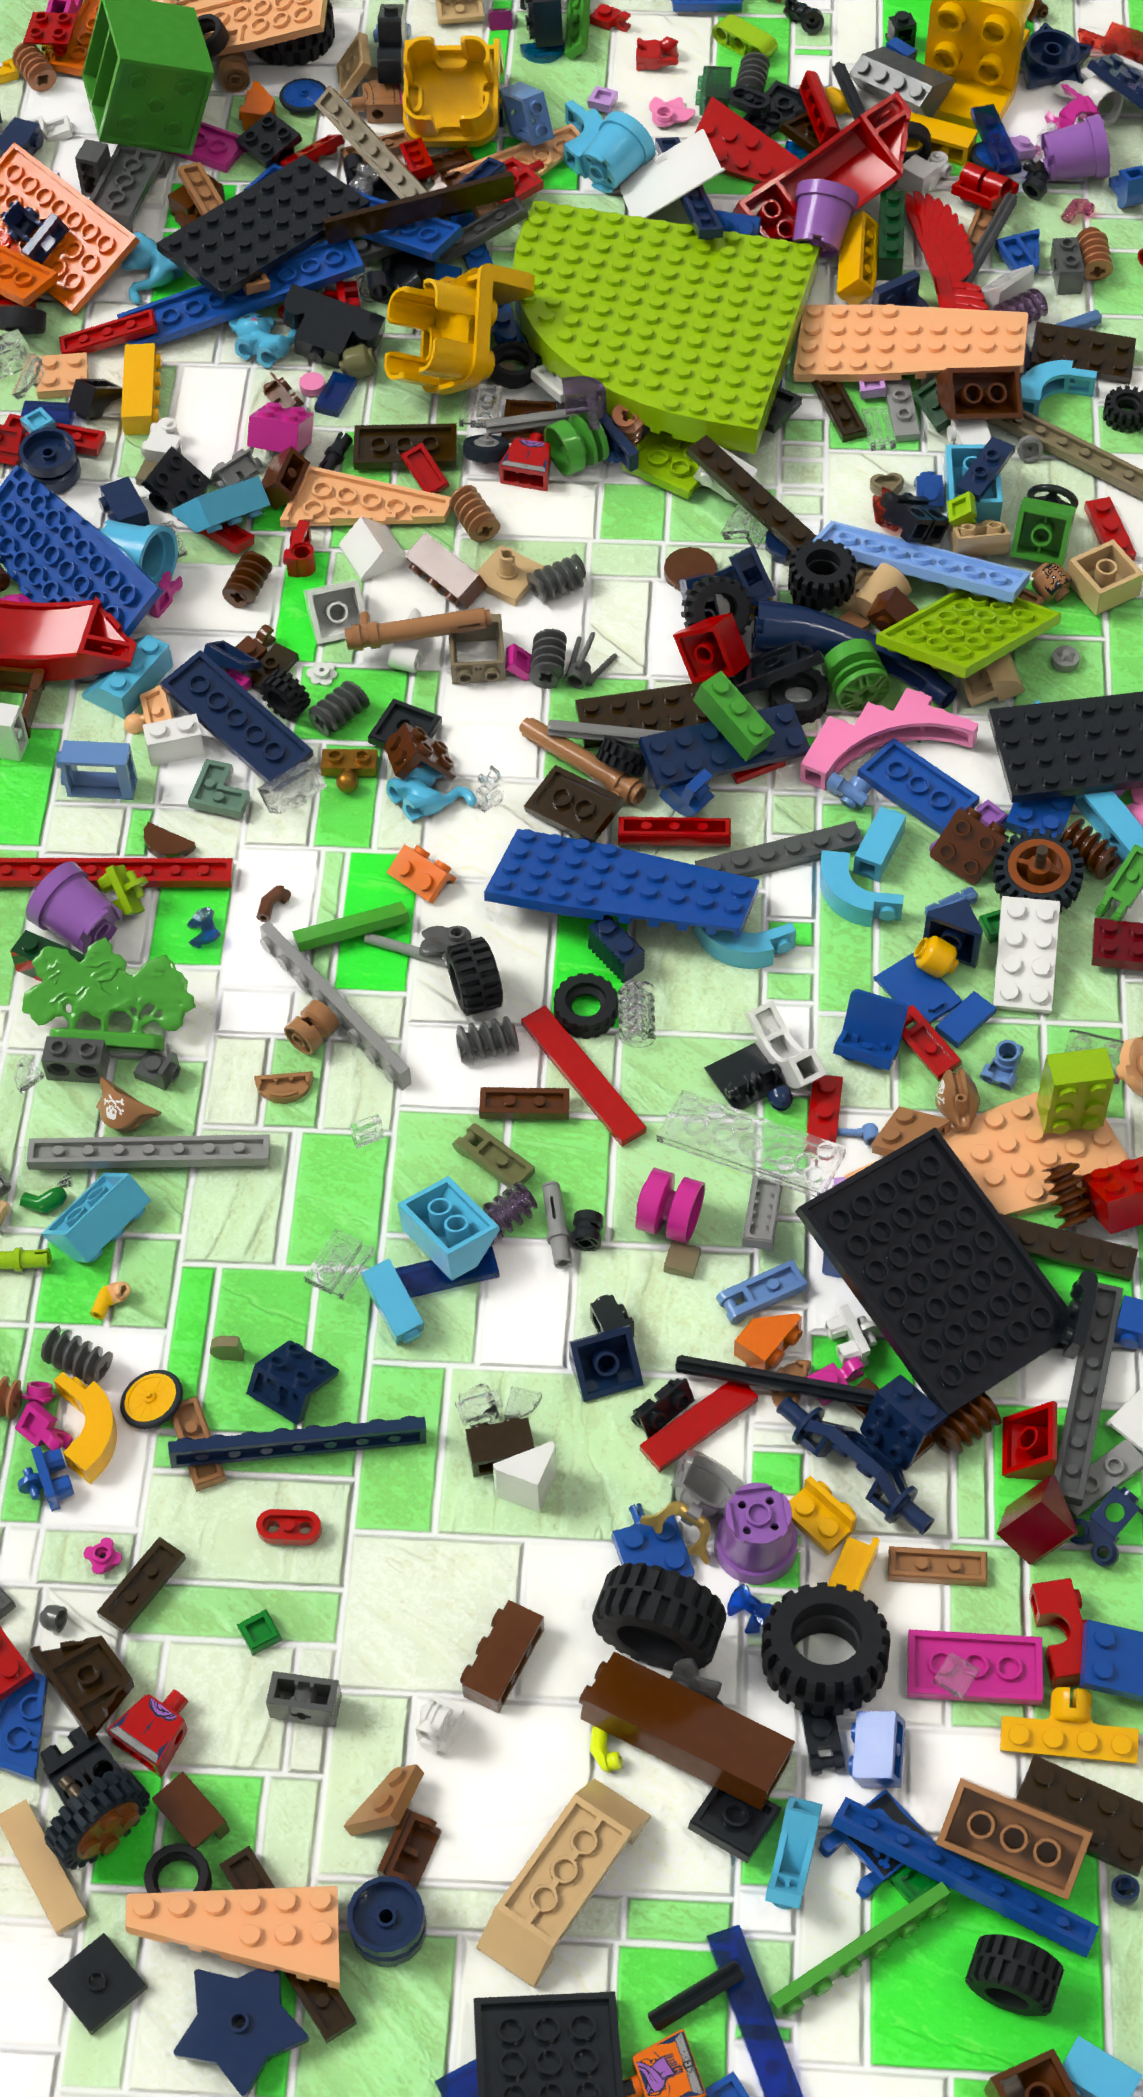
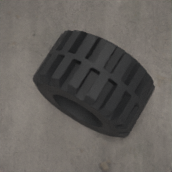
M817 539L816 542L810 540L806 542L805 546H798L797 551H793L789 563L788 590H790V595L792 598H796L798 604H805V607L816 608L817 611H822V609L826 608L829 611L833 610L834 606L838 608L843 606L844 601L848 602L854 593L857 568L856 558L852 555V551L849 548L844 549L843 544H835L834 540L828 539V541H823L822 539Z
M712 576L701 578V581H696L692 584L693 588L691 590L687 589L685 593L687 598L682 600L681 606H684V611H681V617L686 620L683 624L687 628L705 620L704 609L706 602L711 596L722 594L729 603L730 613L732 612L740 634L744 635L747 632L745 627L750 626L752 620L749 619L750 614L754 615V609L750 608V604L753 603L752 597L747 596L749 591L746 587H741L739 581L732 580L730 577Z
M478 937L447 946L446 961L457 1002L464 1014L470 1016L501 1007L503 1002L502 984L497 964L488 942L483 937Z
M986 1934L978 1939L965 1982L975 1994L996 2007L1025 2016H1046L1052 2011L1064 1969L1054 1956L1033 1943L1008 1935Z

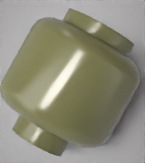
M365 344L345 349L342 353L343 360L339 361L343 375H348L353 381L372 376L375 373V367H378L372 347L368 348Z

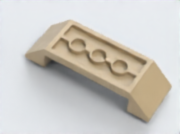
M595 1778L586 1784L571 1798L493 1910L476 1949L532 1988H535L553 1962V1951L627 1843L633 1845L651 1819V1815Z

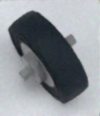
M489 433L470 436L463 443L464 456L469 460L483 462L484 464L501 461L509 449L507 439L496 435H489Z

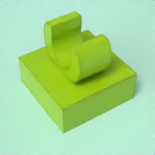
M970 491L947 501L949 523L953 527L961 524L977 523L975 519L977 517L975 496Z

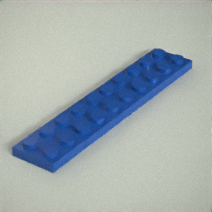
M272 164L243 191L281 169L282 166ZM358 192L359 194H361L363 197H365L366 199H368V200L370 201V206H374V205H378V204H382V203L388 202V201H385V200H382V199H379V198H376V197H373V196H370V195H367V194ZM434 217L360 237L435 261L463 235V229L461 225Z
M352 239L332 244L323 241L307 247L265 273L270 281V290L246 295L244 289L241 288L225 299H222L202 284L117 314V317L119 319L153 308L156 313L158 332L128 341L127 343H155V346H159L283 302L292 284L313 291L366 271Z

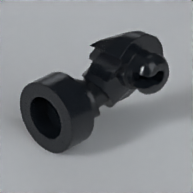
M797 0L785 1L786 7L783 12L788 19L795 23L801 22L802 29L806 33L815 34L821 31L824 26V17L819 9L808 7L807 4Z
M1028 159L1022 166L1023 170L1027 172L1022 189L1028 197L1039 201L1047 193L1046 184L1049 175L1044 163L1040 159L1037 163L1033 159Z

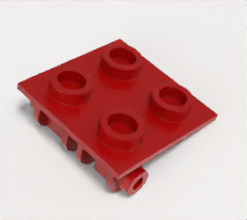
M33 12L23 44L52 45L57 56L65 55L75 28L78 13Z

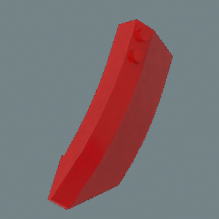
M896 91L862 113L856 120L792 167L738 201L733 213L762 217L760 236L792 242L797 203L795 201L796 187L800 181L806 179L830 180L850 187L859 195L856 212L902 176L911 109L899 92Z

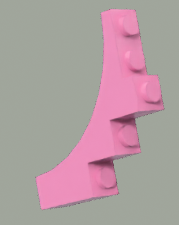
M906 688L894 711L882 705L868 702L855 725L829 716L800 764V781L826 790V783L833 772L838 774L852 761L867 752L885 746L893 738L899 742L934 740L973 748L977 741L978 723L968 718L951 714L944 709L931 706V696L921 691Z

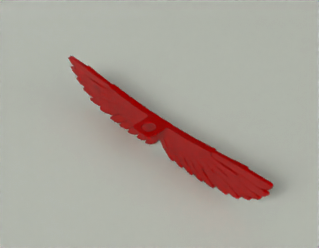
M913 191V196L905 192L906 217L927 262L939 307L989 310L988 305L984 303L986 300L982 294V289L975 284L962 282L972 272L975 264L972 262L973 253H970L971 244L968 243V235L965 233L964 225L962 223L959 225L957 214L954 213L952 215V209L948 204L944 206L939 198H936L934 201L933 197L928 193L924 197L918 191Z

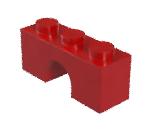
M1071 1578L1034 1583L1031 1586L1029 1601L1036 1627L1054 1626L1060 1629L1066 1637V1641L1063 1643L1049 1645L1044 1658L1052 1690L1058 1687L1080 1685L1083 1625L1087 1621L1086 1619L1082 1620L1079 1610L1082 1608L1079 1589H1074Z

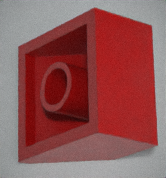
M732 612L709 617L673 634L692 683L704 682L720 671L726 677L734 676L751 663Z

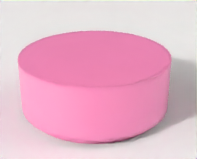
M306 373L299 380L300 390L306 396H318L325 390L324 377L319 373Z

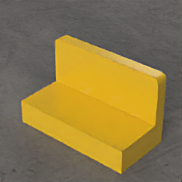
M848 1537L827 1586L836 1587V1584L847 1586L846 1590L853 1592L855 1589L862 1592L877 1557L880 1539L873 1537L871 1544L868 1545Z

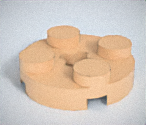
M1143 1036L1124 1041L1120 1052V1064L1117 1065L1116 1069L1119 1079L1125 1081L1128 1087L1140 1097H1143Z

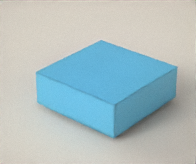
M42 407L20 418L21 425L29 433L42 428H56L55 420Z

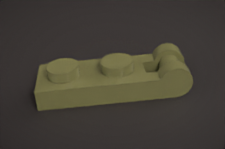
M476 1123L467 1128V1134L463 1138L458 1137L452 1143L454 1149L460 1155L467 1156L513 1192H517L535 1174V1167ZM475 1142H480L476 1147L473 1145Z

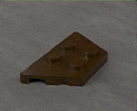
M103 1636L90 1637L82 1641L60 1642V1648L42 1651L40 1646L30 1649L32 1658L89 1740L95 1737L135 1686L131 1675Z

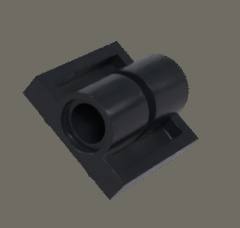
M270 111L235 139L237 147L266 169L272 164L280 166L281 160L295 153L294 147L302 141L300 133Z
M171 446L141 485L150 492L149 500L156 509L161 512H170L172 509L200 496L211 480Z

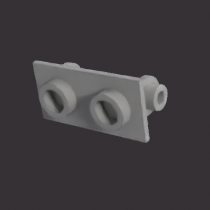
M250 447L247 450L241 449L232 456L230 461L226 463L220 462L211 470V482L209 484L216 481L217 489H221L241 482V479L236 474L238 472L244 479L258 472L262 463L258 457L253 458L254 447Z

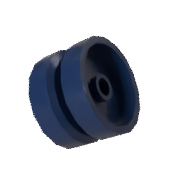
M42 428L27 435L20 443L19 456L23 469L54 494L67 491L80 478L81 468L77 457L76 444L73 437L66 431L58 428Z
M379 1876L365 1882L354 1892L348 1905L347 1923L355 1949L366 1961L380 1967H395L409 1961L420 1951L426 1938L427 1921L420 1895L409 1882L395 1876Z

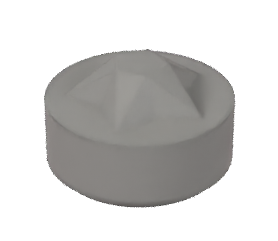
M1034 435L1022 437L1016 447L1020 459L1028 463L1040 459L1044 450L1041 440Z
M1060 646L1053 651L1051 662L1053 667L1060 672H1072L1078 667L1080 655L1071 646Z

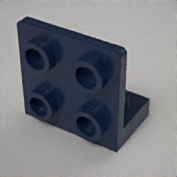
M915 270L873 289L872 305L893 304L897 306L930 307L918 295L920 275Z
M289 1340L254 1365L246 1394L297 1425L304 1420L311 1395L337 1377L339 1369L329 1364L327 1360L319 1358L306 1350L302 1345Z

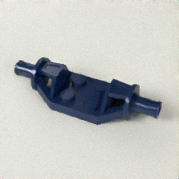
M786 1397L782 1400L776 1412L796 1427L792 1435V1441L796 1445L802 1443L816 1457H826L832 1449L845 1458L850 1456L858 1463L856 1465L858 1471L870 1479L875 1477L876 1480L865 1498L885 1514V1521L891 1524L902 1517L920 1535L925 1534L929 1530L935 1519L913 1502L918 1489L913 1485L907 1486L900 1466L891 1461L887 1455L853 1427L822 1421L825 1411L821 1407L815 1408L808 1414L792 1398ZM812 1433L823 1435L819 1444L810 1438ZM883 1494L886 1495V1497H887V1499L889 1500L890 1504H888V1503L881 1497Z

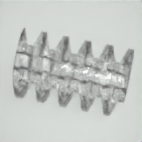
M639 980L626 983L618 991L619 1039L631 1047H648L656 1040V1035L654 1034L655 1025L653 1024L655 1022V1015L653 1014L655 1012V1006L653 1005L655 1002V996L653 995L654 986L647 981Z

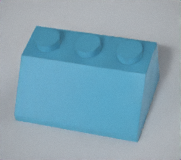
M256 476L198 496L171 511L175 517L194 532L198 533L207 530V533L210 534L223 529L221 525L227 522L228 527L242 522L243 516L247 515L249 520L262 515L261 509L270 506V502L260 477Z
M148 634L134 639L137 643V648L131 667L101 673L83 692L82 698L123 719L131 714L141 703L139 695L155 688L173 667L170 645Z
M104 1172L41 1234L74 1261L93 1262L102 1255V1248L109 1241L112 1242L118 1239L124 1233V1227L130 1221H134L143 1215L146 1210L144 1207L151 1199L129 1173Z
M449 1176L397 1204L402 1230L451 1281L479 1265L500 1231L499 1226Z

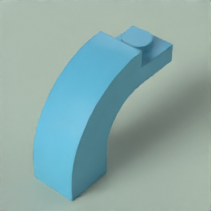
M572 99L565 103V122L568 125L572 123L581 134L563 144L564 164L579 176L581 173L577 166V160L598 134L603 119L595 108L586 111L584 107L578 105Z
M1071 360L1049 361L1033 367L1020 379L1023 410L1038 417L1042 401L1048 396L1058 393L1093 397L1097 371L1072 368L1073 361Z
M822 850L819 875L820 890L824 900L835 913L849 922L865 927H872V918L884 921H901L904 895L871 892L859 887L852 880L849 873L850 853Z
M792 923L760 933L742 931L739 938H734V931L721 930L717 931L716 935L705 934L704 927L693 926V932L704 950L720 962L733 967L759 969L773 966L775 954H783L795 948L796 930Z
M789 1796L776 1857L765 1901L772 1902L774 1906L780 1909L801 1908L823 1806L820 1803Z

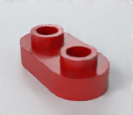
M269 1509L261 1513L256 1521V1528L260 1539L268 1544L311 1545L320 1538L322 1533L319 1517L314 1512L308 1510ZM272 1526L279 1527L276 1532H269L268 1529ZM305 1527L311 1528V1531L307 1534H303L300 1531Z

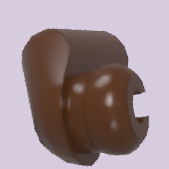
M283 885L273 887L261 898L256 918L262 922L270 921L274 905L278 901L286 904L291 897V891L285 889Z

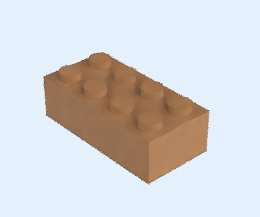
M961 1777L936 1845L1068 1900L1093 1830L966 1777Z

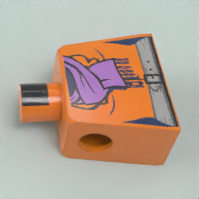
M684 2029L635 2054L632 2057L635 2075L623 2079L624 2097H706V2092Z

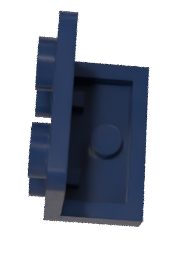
M900 1374L876 1392L860 1427V1431L869 1442L873 1443L887 1455L891 1461L900 1466L902 1470H907L912 1466L924 1439L942 1426L948 1415Z

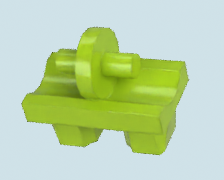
M124 864L119 866L111 865L105 868L106 874L99 878L97 882L104 893L115 890L118 899L112 903L122 910V916L140 914L145 911L140 898L145 896L142 886L148 883L145 876L137 878L134 870L127 871Z

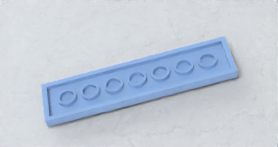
M832 520L813 539V542H816L817 539H822L823 541H828L829 539L834 540L835 544H843L844 549L849 548L852 551V555L856 558V563L868 564L874 569H877L881 563H887L897 568L904 576L917 577L927 583L936 582L944 584L949 589L970 591L971 594L976 596L985 595L993 597L1002 603H1013L1029 583L1031 572L932 546L916 542H905L901 538Z

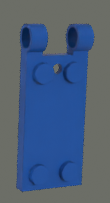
M1087 1620L1083 1625L1079 1687L1143 1702V1632Z

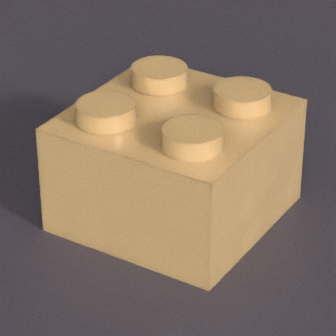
M1114 539L1069 559L1067 574L1071 578L1070 587L1095 615H1099L1140 596L1143 572Z

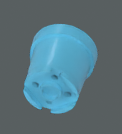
M613 111L601 123L598 134L578 158L577 166L584 179L589 177L594 182L591 185L593 188L602 193H611L638 168L653 160L656 154L655 144L649 132L638 120L627 113Z
M107 520L104 522L107 525L103 529L98 528L119 545L157 584L162 580V575L166 571H170L172 577L178 558V543L176 535L170 527L155 524L140 526Z

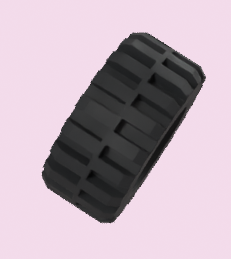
M330 0L327 1L324 32L253 50L254 53L268 63L274 62L277 66L284 64L288 67H294L295 64L305 65L308 61L314 62L318 60L319 56H323L334 42L335 28L332 3Z
M624 1563L621 1566L618 1565L607 1574L592 1614V1622L598 1636L603 1637L604 1642L608 1645H613L615 1650L629 1655L634 1660L646 1662L647 1665L659 1666L665 1670L673 1671V1665L676 1661L684 1658H693L699 1671L712 1662L727 1614L720 1598L717 1595H713L708 1587L705 1585L701 1586L691 1577L687 1578L680 1575V1572L672 1569L669 1571L657 1565L648 1566L645 1563H636L635 1565Z
M817 1582L815 1587H810L809 1584L799 1586L798 1592L794 1593L791 1590L782 1596V1603L780 1601L774 1603L770 1608V1615L765 1618L763 1624L761 1666L763 1674L767 1676V1683L772 1691L776 1692L779 1690L778 1698L786 1704L790 1702L795 1703L794 1709L803 1713L808 1709L814 1711L813 1715L824 1716V1712H832L833 1716L843 1715L844 1710L848 1708L853 1712L862 1707V1700L866 1703L870 1702L876 1696V1690L881 1689L885 1682L891 1641L890 1631L887 1630V1621L883 1614L878 1613V1606L872 1600L865 1601L863 1593L855 1589L853 1592L848 1591L845 1585L836 1584V1587L827 1586V1582ZM827 1633L846 1640L856 1653L844 1662L824 1665L803 1657L797 1651L795 1645L807 1636Z

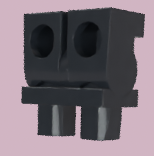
M887 491L880 502V505L886 510L883 518L886 521H890L892 525L900 526L903 529L900 537L905 542L922 543L923 541L924 543L940 544L950 525L949 519L936 507L929 505L930 500L924 496H913L911 493L896 495L894 492Z
M80 1726L67 1736L73 1748L62 1754L55 1744L40 1753L45 1766L43 1770L64 1806L70 1804L68 1800L70 1797L58 1784L63 1776L69 1774L76 1784L82 1788L84 1785L90 1787L89 1785L92 1784V1780L98 1776L102 1779L105 1772L111 1771L113 1773L116 1768L122 1770L101 1743L98 1736L95 1735L94 1738L89 1740Z

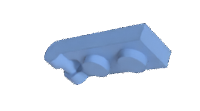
M792 1259L721 1291L716 1296V1300L721 1307H725L727 1310L726 1316L733 1325L742 1322L751 1314L807 1290L808 1283ZM742 1297L745 1303L737 1305L736 1299Z

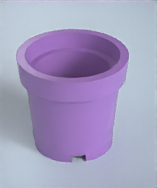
M1100 114L1085 117L1083 122L1041 134V151L1044 150L1043 163L1049 175L1048 181L1090 176L1094 179L1109 177V146L1105 126Z
M824 179L802 180L796 187L795 201L797 203L792 242L820 246L819 258L837 257L850 216L855 213L859 195L850 187L838 182Z
M72 861L57 866L40 882L26 908V918L28 921L42 930L52 931L83 954L87 953V947L104 937L109 941L118 929L114 926L116 919L121 921L123 915L122 910L101 893L89 881L87 873Z
M750 1483L735 1491V1494L728 1501L725 1516L721 1518L716 1530L714 1552L721 1568L735 1580L751 1585L768 1584L782 1578L794 1565L798 1554L797 1532L791 1520V1505L782 1492L780 1494L772 1489L771 1485L766 1483ZM777 1526L778 1530H772L771 1527ZM748 1529L750 1534H744L743 1531Z

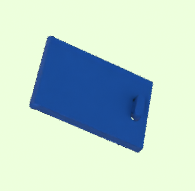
M914 952L874 976V981L892 999L904 1002L908 1007L914 1005L930 1024L956 1008L962 1002L960 997L941 978H934L916 966V958L913 956Z

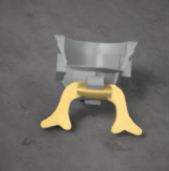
M687 1450L684 1464H681L670 1484L675 1488V1498L677 1501L669 1503L654 1515L641 1516L640 1523L653 1526L655 1532L660 1534L665 1520L671 1515H679L682 1522L690 1527L692 1525L696 1526L701 1534L697 1542L689 1546L688 1553L690 1555H698L704 1564H709L710 1557L707 1552V1542L711 1532L709 1518L717 1515L720 1517L725 1516L728 1501L735 1494V1491L744 1486V1483L729 1469L711 1457L695 1450Z

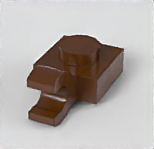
M265 624L258 630L254 639L247 635L235 647L260 661L268 652L267 647L276 641V638L270 635L274 632V629Z

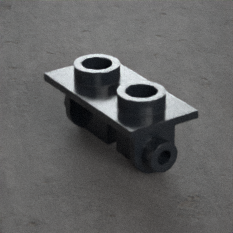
M679 1378L675 1380L670 1379L665 1386L654 1394L655 1399H657L656 1402L648 1399L640 1407L633 1410V1415L630 1417L631 1421L637 1427L642 1424L648 1439L695 1401L686 1378L683 1380Z

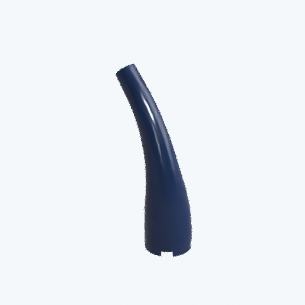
M772 600L756 601L753 615L754 628L753 633H751V652L763 654L798 640L803 645L811 646L813 652L820 650L825 658L832 648L844 641L866 639L875 646L888 675L905 682L917 691L931 696L932 702L941 709L948 707L957 696L958 690L930 666L921 661L911 660L908 656L898 652H890L885 647L877 645L876 634L805 606Z

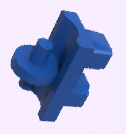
M40 1446L32 1448L31 1451L38 1473H34L31 1467L25 1468L23 1470L24 1477L17 1483L18 1489L21 1493L30 1494L31 1499L35 1500L41 1497L39 1490L43 1488L51 1512L61 1509L59 1501L75 1494L69 1475L53 1480L50 1476L51 1473L66 1468L61 1450L59 1448L43 1453Z

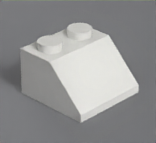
M354 579L303 590L317 644L345 639V629L351 628V625L360 624L359 615L365 610L358 580Z

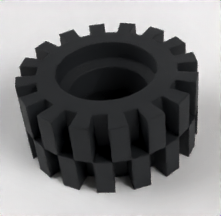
M1125 385V389H1122L1121 386L1117 387L1116 391L1112 389L1110 394H1107L1104 404L1103 420H1106V425L1108 427L1112 425V429L1115 431L1117 428H1120L1121 433H1124L1125 429L1129 433H1133L1134 428L1137 432L1140 431L1143 427V390L1138 392V387L1135 386L1131 390L1128 385ZM1120 408H1131L1134 411H1125Z
M274 670L259 685V693L263 695V701L268 702L267 706L269 708L272 707L276 715L279 713L281 718H286L288 721H294L311 702V699L308 698L310 696L309 693L304 691L306 689L304 685H300V681L297 678L293 679L291 673L286 674L285 670Z
M608 736L604 737L596 756L601 762L638 777H642L647 766L641 749Z

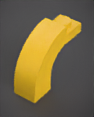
M62 1372L54 1379L58 1394L85 1416V1425L81 1434L63 1452L67 1466L91 1485L105 1470L114 1454L117 1443L116 1420L108 1397L95 1381L86 1387L79 1378L74 1376L71 1379Z

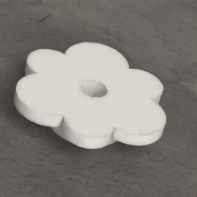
M316 662L312 668L306 671V675L311 679L313 685L320 684L324 687L330 686L333 682L332 679H336L338 676L335 666L331 662L324 664Z

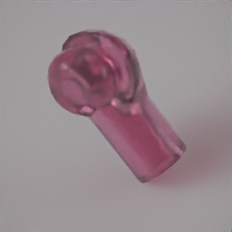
M1085 198L1073 199L1061 215V219L1070 224L1077 214L1084 213L1090 216L1094 212L1095 205Z

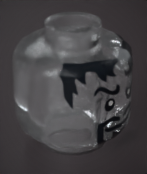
M485 1383L460 1392L458 1395L459 1401L455 1402L463 1426L469 1425L470 1428L476 1424H492L498 1421L500 1418L499 1408L504 1407L498 1390L491 1391Z

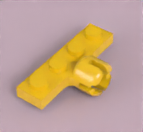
M1058 1687L1051 1692L1050 1714L1047 1719L1001 1716L999 1751L1137 1764L1139 1729L1093 1723L1091 1719V1693L1082 1688L1074 1689L1072 1708H1070V1687Z

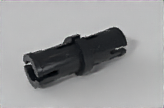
M340 432L334 443L325 450L324 459L318 468L334 471L338 464L340 465L345 459L343 456L353 442L352 437L347 433L343 436V432Z

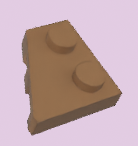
M899 1106L871 1143L872 1153L887 1156L935 1127L938 1131L946 1134L952 1129L950 1119Z
M417 1764L393 1769L345 1823L344 1828L347 1832L354 1836L399 1825L424 1775L423 1770Z

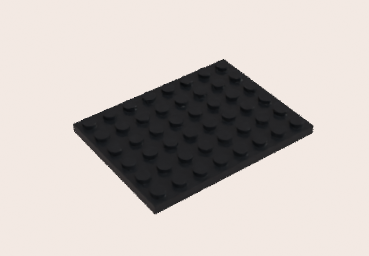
M936 1127L804 1203L795 1211L922 1391L948 1416L1061 1343L1063 1331L1071 1320V1317L1067 1316V1305Z

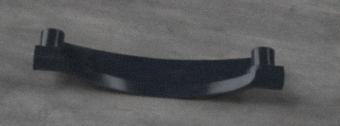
M352 153L344 158L343 168L346 182L353 190L388 202L400 199L370 165L365 168L364 159L361 155ZM401 251L381 258V271H369L366 275L371 299L378 303L388 304L391 295L397 288L409 286L423 290V280L428 278L434 279L435 261Z

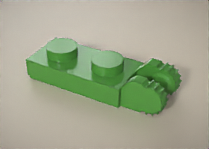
M1136 844L1133 846L1105 890V896L1098 905L1095 915L1102 918L1107 913L1113 899L1120 902V905L1112 915L1111 920L1116 922L1122 921L1128 908L1132 907L1143 890L1142 847Z

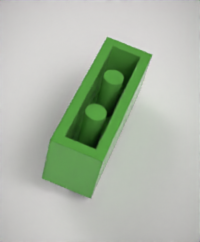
M722 671L700 684L693 701L746 762L767 748L775 732Z

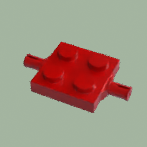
M512 156L502 162L506 164L507 170L511 171L514 176L515 195L520 202L544 189V181L535 174L545 167L541 159L526 165ZM514 197L497 201V203L502 205Z

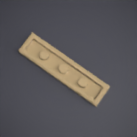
M27 1799L0 1814V1826L56 1935L58 1936L88 1919L60 1862L45 1844V1834Z

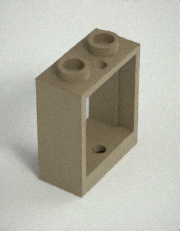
M491 614L492 625L487 626V629L449 635L452 684L506 680L501 614ZM496 640L498 660L457 663L456 642Z

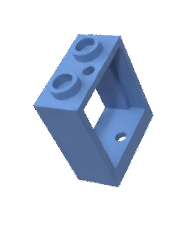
M522 82L499 89L510 136L532 146L554 139L543 91ZM514 109L515 113L511 115V111Z
M63 741L62 750L57 752L56 766L61 768V785H65L68 797L134 799L137 773L130 743ZM77 766L115 767L116 773L78 771Z

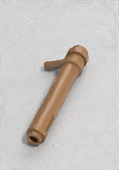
M483 607L378 624L377 621L370 622V614L363 611L359 615L360 624L351 625V628H346L345 636L348 650L355 649V652L364 651L366 647L378 649L386 644L487 629V626L492 625L490 609L484 610Z
M527 717L521 722L519 731L522 732L523 737L605 786L606 790L621 796L625 803L638 805L645 797L647 786L643 785L641 779L636 776L630 777V774L601 762V760L596 758V755L566 737L549 736L547 734V725L535 718Z

